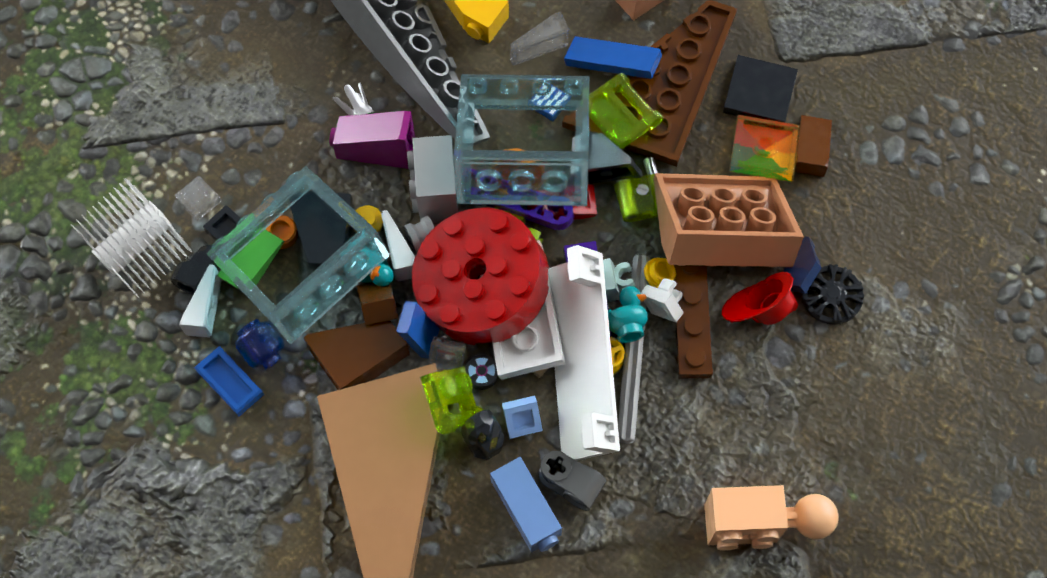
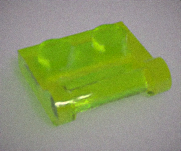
M624 73L616 75L580 101V107L620 149L629 145L648 130L658 127L664 119L658 110H653L629 84L630 79ZM620 92L643 118L639 121L614 93Z
M464 366L420 377L435 427L439 433H453L458 427H462L468 418L483 411L475 403L472 393V381L466 373ZM458 403L461 413H450L447 406Z

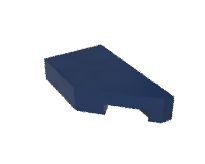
M807 236L802 240L794 266L785 267L782 271L790 273L793 277L791 291L805 294L821 270L820 261L814 249L815 245Z

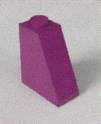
M410 111L339 116L337 127H332L329 144L334 148L336 159L409 169L407 151L413 150L412 138H415L412 114Z

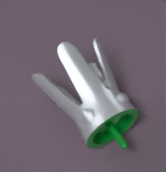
M361 82L358 84L360 93H355L350 85L344 86L345 93L353 106V110L338 97H333V100L348 115L375 113L372 107L368 105Z

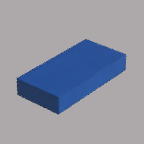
M405 301L396 331L421 358L431 359L439 328L425 314L426 312L417 302Z
M220 346L194 367L196 372L238 417L264 395L263 391Z

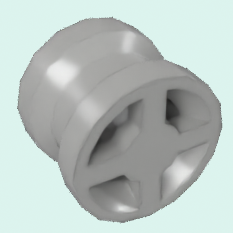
M428 215L421 218L417 224L409 223L404 225L405 233L415 254H417L426 236L435 228Z

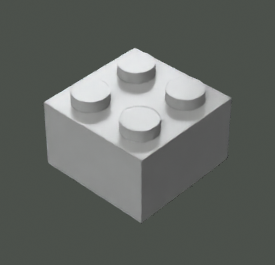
M452 135L412 138L413 150L407 151L411 179L409 180V190L413 213H419L420 220L428 215L432 223H441L446 218L458 213Z

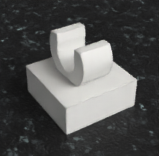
M664 278L658 288L646 285L641 294L647 296L644 302L651 314L677 323L684 312L678 304L683 293L674 289L677 284L676 281Z

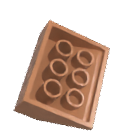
M655 173L654 186L661 244L669 265L794 266L804 236L777 179L759 176Z

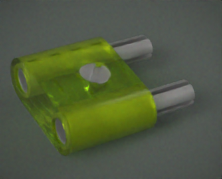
M647 157L643 160L647 173L646 176L617 180V183L614 185L624 222L658 217L654 175L658 171L653 157H649L650 159Z

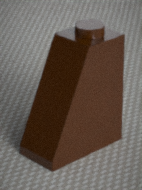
M390 320L370 325L361 323L310 333L303 337L308 350L337 390L372 381L410 355L407 342L396 331L398 326L395 327Z

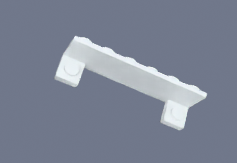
M579 245L567 248L568 262L548 269L565 364L555 366L561 452L576 461L620 451L603 254Z

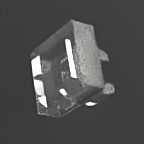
M200 176L196 177L174 195L177 201L196 221L221 202L219 195Z
M434 336L430 346L428 365L436 363L438 373L445 372L446 375L460 378L464 365L466 344L460 341L447 340V336H442L441 338Z

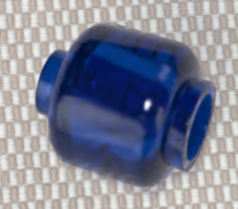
M255 319L236 333L238 338L235 342V348L249 367L257 368L262 365L267 370L282 359L279 353L284 349L285 342L271 322H260L259 319Z

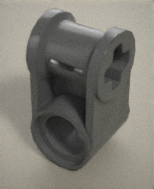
M551 451L542 458L539 469L541 483L564 497L574 506L589 511L606 483L605 477L595 469L581 464L561 451ZM555 465L561 468L560 472H556L555 475L549 473L550 468H554Z

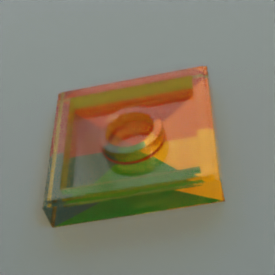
M738 115L729 171L792 182L795 172L800 125Z

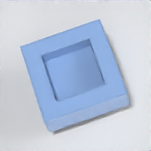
M535 395L502 403L510 439L543 431Z

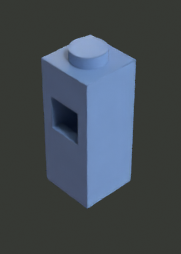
M518 457L491 472V483L530 551L533 552L539 548L541 552H544L555 546L559 542L558 537L561 536L562 527L522 458Z

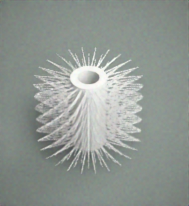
M127 180L126 183L145 203V206L126 187L120 183L119 185L140 210L137 211L133 204L115 187L114 189L134 215L111 193L109 194L129 219L126 220L121 212L108 199L103 197L124 224H121L98 201L106 213L119 226L118 229H115L102 213L92 206L114 231L112 234L88 211L90 216L108 235L107 238H104L81 215L101 237L103 242L99 243L77 220L81 227L98 244L96 248L72 224L71 226L93 249L91 252L114 276L117 275L139 298L135 291L118 274L119 271L122 270L145 294L123 269L126 265L149 288L140 275L129 265L132 261L155 284L150 276L134 260L138 257L160 279L140 255L143 252L165 274L154 259L145 251L147 247L169 270H171L170 267L151 246L152 243L176 266L163 247L155 240L159 239L164 247L181 261L178 254L161 236L163 234L179 252L187 257L185 252L172 239L173 237L166 232L169 230L187 250L192 251L164 214L151 201L148 202L144 195Z

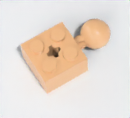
M784 485L712 488L704 504L707 544L717 545L718 550L737 549L738 544H752L754 549L771 548L773 543H777L788 528H796L803 536L810 539H823L833 533L839 519L835 504L828 497L820 494L806 495L796 503L795 507H786Z

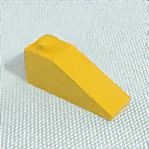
M444 0L469 36L477 40L481 39L489 44L509 18L508 0Z

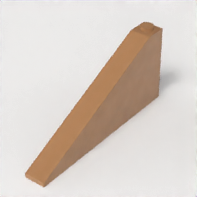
M436 363L317 396L363 578H413L445 413L446 400L444 393L450 392L445 372L438 374Z

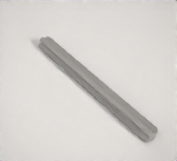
M635 255L633 257L631 279H633L635 287L640 292L646 285H649L644 275V267L651 259L646 255ZM643 301L642 303H640V305L646 309L647 306L645 302ZM644 336L637 341L625 343L618 416L620 443L631 444L635 440Z

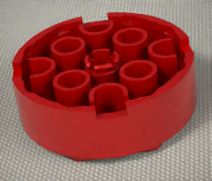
M473 208L446 218L426 236L414 259L412 287L419 306L447 336L470 345H475V343L502 342L524 330L542 309L549 290V265L543 249L521 220L499 209Z

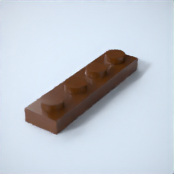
M674 265L676 276L673 281L677 283L674 289L683 293L678 304L684 312L677 323L675 322L678 379L712 378L707 266Z

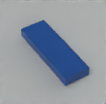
M575 36L564 60L566 66L652 79L662 58L660 48Z

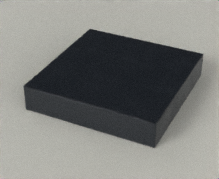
M738 55L723 113L784 127L798 69Z

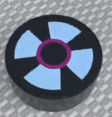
M477 355L467 362L465 375L469 385L478 390H486L497 382L498 373L496 362L493 358L487 355Z

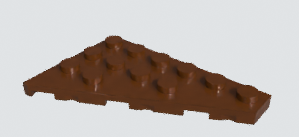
M707 0L698 8L696 13L686 17L682 24L673 32L665 34L651 46L653 48H660L662 58L652 79L616 74L601 86L596 94L590 95L585 99L583 105L569 116L566 115L562 121V128L583 135L589 132L603 133L618 147L647 157H653L656 160L677 167L736 17L737 8L713 0Z

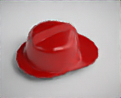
M788 272L775 273L763 281L737 292L722 307L724 319L730 322L753 319L758 323L773 325L782 321L798 308V302L791 291L793 277Z

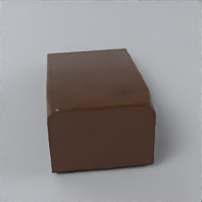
M801 115L793 172L820 177L825 176L829 164L832 120Z
M373 282L357 285L365 325L398 318L390 284L384 287L377 286Z

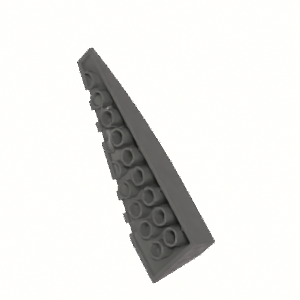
M331 0L349 26L390 75L460 145L468 148L488 141L490 138L476 106L469 103L466 96L469 91L465 83L459 81L455 73L457 68L453 57L447 56L445 52L447 44L430 8L423 5L422 0Z

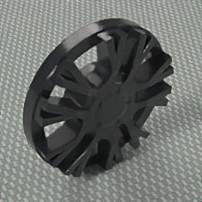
M836 264L821 267L815 280L823 285L822 287L815 282L809 287L811 290H816L819 296L808 297L807 292L806 294L801 293L802 302L807 312L816 320L831 325L843 324L853 319L860 311L864 300L862 282L852 274V270H848L846 267H838ZM829 273L831 279L827 281L821 274ZM836 273L841 275L839 282L834 280ZM847 278L853 285L845 286L843 281ZM847 292H857V295H847ZM849 300L857 303L854 310L848 307L845 301ZM820 301L821 305L814 309L812 305ZM840 306L845 314V316L841 317V314L838 309V307ZM825 307L833 310V318L822 315Z

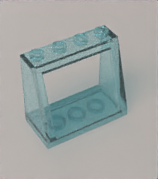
M461 74L453 159L457 204L587 206L590 76ZM475 109L576 111L575 151L473 150Z
M307 166L301 171L290 175L285 185L277 192L266 196L260 207L252 214L241 218L236 228L227 236L216 240L211 250L206 253L214 264L290 345L389 256L378 232ZM311 189L357 233L275 306L231 259Z

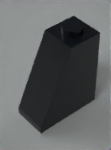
M287 189L286 196L312 275L325 280H333L335 277L345 278L352 229L351 217L355 208L351 194Z

